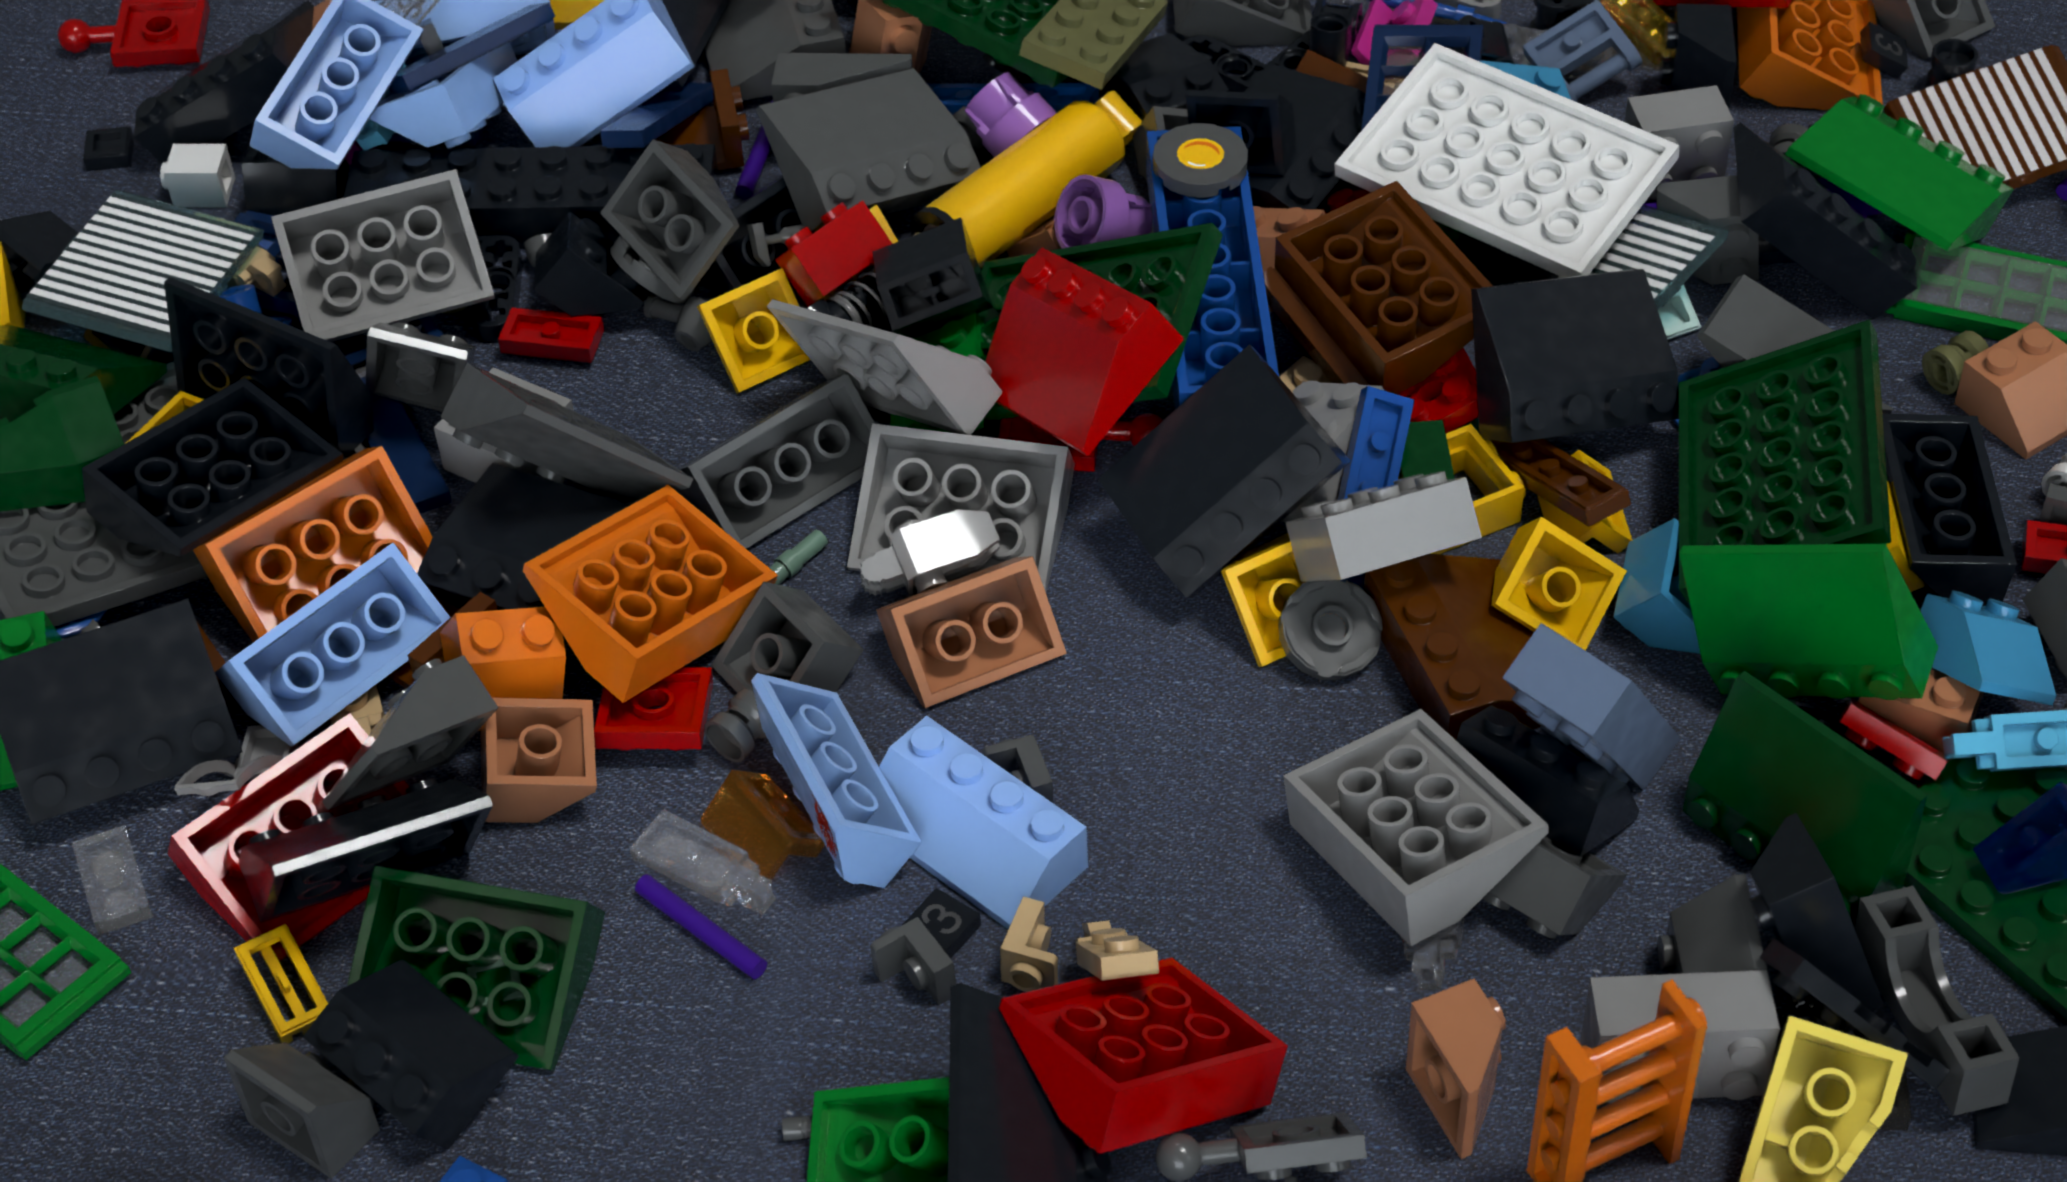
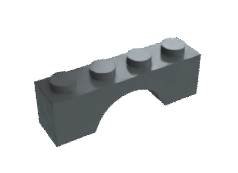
M1914 886L1861 897L1854 929L1876 986L1906 1037L1909 1038V1042L1950 1070L1937 1089L1952 1115L1956 1116L2008 1103L2020 1057L1992 1013L1972 1017L1958 1001L1943 965L1939 941V926Z

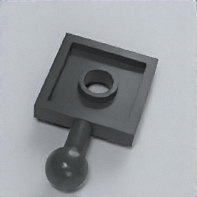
M1346 1112L1230 1126V1139L1198 1143L1190 1135L1174 1133L1166 1136L1159 1143L1155 1153L1156 1165L1159 1171L1166 1178L1173 1181H1186L1194 1177L1201 1166L1239 1161L1246 1173L1256 1172L1257 1179L1274 1180L1291 1176L1292 1168L1315 1165L1318 1172H1338L1351 1168V1160L1367 1158L1364 1133Z

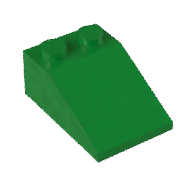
M949 1077L814 1091L807 1182H948Z

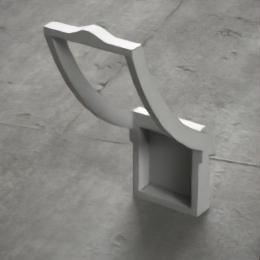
M262 725L248 726L241 748L243 752L240 753L239 758H236L234 764L223 760L202 762L187 771L176 783L174 790L177 795L198 794L201 796H212L223 791L240 790L247 780L255 779L297 750L299 742L291 747ZM212 772L234 777L232 780L194 783L200 777Z

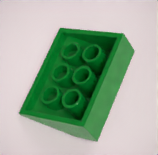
M1860 94L1858 98L1853 96L1839 100L1790 145L1785 153L1789 158L1946 251L1985 238L2014 190L2003 183L2005 176L1999 171L1984 164H1980L1978 168L1962 159L1965 153L1958 147L1942 140L1938 144L1922 136L1924 129L1921 126L1903 117H1899L1898 121L1882 113L1885 108L1883 104L1863 94Z
M1886 544L1682 546L1679 556L1702 662L1721 694L1729 695L1737 676L1745 670L1784 698L1822 696L1833 699H1844L1846 697H1868L1884 700H1895L1898 698L1922 699L1938 645Z

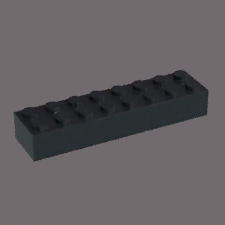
M690 143L672 145L688 151L714 178L720 189L714 144ZM603 145L587 147L418 148L413 150L371 149L367 151H354L343 198L456 169L476 236H510L519 242L520 249H525L524 243L526 240L540 234L552 233L568 213L571 212L581 220L588 218L602 228L605 237L615 243L620 234L601 215V211L648 145L644 148H606Z

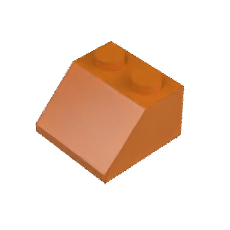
M545 607L455 613L440 632L444 662L464 655L492 698H563L566 665L563 634Z

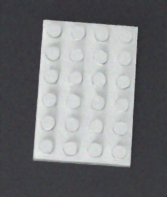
M1434 43L1334 163L1336 177L1370 192L1398 181L1431 219L1564 278L1589 275L1678 160L1679 145Z

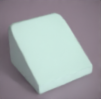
M1684 284L1658 292L1654 301L1667 340L1702 328Z

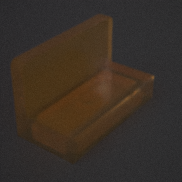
M731 770L700 819L702 825L757 886H768L788 855L817 858L825 846L822 838L815 833L813 824L767 774Z

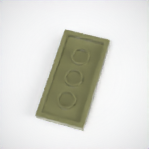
M1059 0L1023 39L1019 56L1102 90L1164 17L1168 1Z

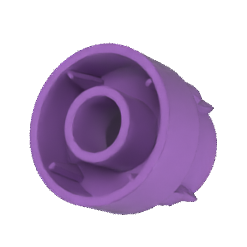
M1009 72L999 75L982 88L965 109V113L977 127L976 133L983 139L982 145L993 158L1057 113L1040 93H1034L1032 90L1028 91Z
M1079 175L1066 185L1058 199L1054 216V229L1057 241L1061 248L1149 234L1152 229V211L1150 208L1152 204L1148 203L1142 196L1126 193L1124 188L1114 180L1091 175Z

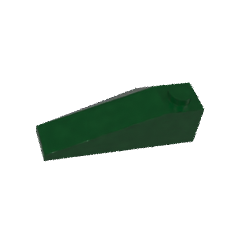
M97 375L49 390L33 400L36 405L33 409L11 422L7 417L0 420V512L85 502L81 468L124 445L103 386Z

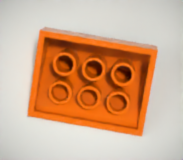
M1792 0L1788 8L1737 7L1739 88L1743 89L1753 98L1763 99L1778 107L1830 110L1839 100L1853 96L1858 98L1860 94L1867 95L1883 104L1880 70L1862 61L1860 31L1869 22L1877 25L1876 11L1872 1Z
M381 445L363 449L193 549L219 596L250 639L255 642L391 543L395 544L417 573L433 536Z
M666 485L524 563L522 570L585 671L622 703L725 642L762 583L775 584L778 577L774 571L670 485Z

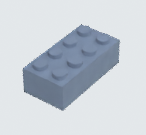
M1540 623L1502 677L1516 691L1511 700L1526 710V715L1541 725L1540 729L1550 737L1557 739L1565 749L1581 758L1583 756L1589 762L1603 766L1613 777L1625 784L1630 781L1643 791L1681 739L1632 680Z

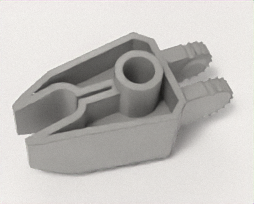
M958 509L924 521L915 519L899 525L889 535V548L875 552L874 556L869 555L868 558H864V561L860 563L861 586L865 592H869V595H882L883 592L889 593L905 587L908 595L913 596L977 571L1000 549L998 544L1000 538L989 512Z

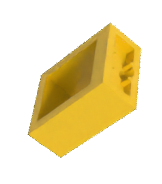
M1472 424L1446 433L1454 474L1464 470L1485 495V497L1473 501L1481 536H1487L1521 522L1523 499L1526 496V489L1520 475L1515 471H1511L1498 456L1493 443L1488 439L1484 440ZM1464 544L1457 545L1430 554H1442Z

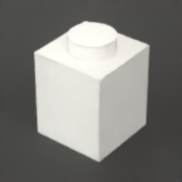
M173 144L168 161L162 163L160 170L162 187L169 190L173 207H227L236 178L227 145Z

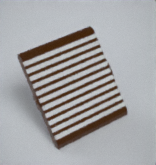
M2045 46L1994 65L1956 76L1954 79L1889 101L1884 108L1886 115L1898 121L1899 117H1903L1921 126L1924 129L1922 136L1938 144L1942 140L1958 147L1965 153L1962 159L1978 168L1980 164H1984L1999 171L2005 176L2003 183L2013 189L2067 169V61L2058 46Z

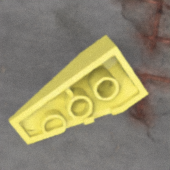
M1789 1016L1782 1030L1738 1182H1840L1890 1114L1908 1053Z

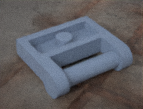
M1595 0L1523 45L1524 55L1532 66L1560 68L1562 76L1567 75L1611 46L1617 52L1616 55L1568 84L1564 79L1570 98L1575 102H1578L1580 97L1625 69L1632 71L1643 64L1636 47L1599 0Z

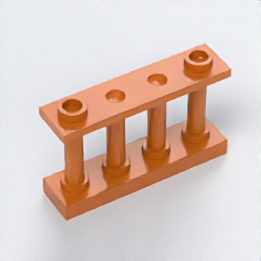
M1673 979L1663 983L1661 986L1656 1019L1601 1045L1592 1049L1587 1045L1581 1046L1568 1027L1546 1036L1527 1164V1172L1534 1182H1583L1585 1172L1653 1141L1669 1165L1680 1160L1707 1030V1020L1698 1002L1693 998H1687ZM1649 1051V1055L1602 1076L1603 1071ZM1643 1085V1089L1596 1110V1106ZM1637 1119V1122L1591 1142V1139Z

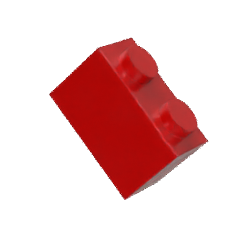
M863 200L850 209L846 207L844 202L840 203L820 217L825 226L815 233H812L809 227L806 226L784 241L789 250L775 260L780 268H783L786 277L807 307L874 262L873 251L892 244Z

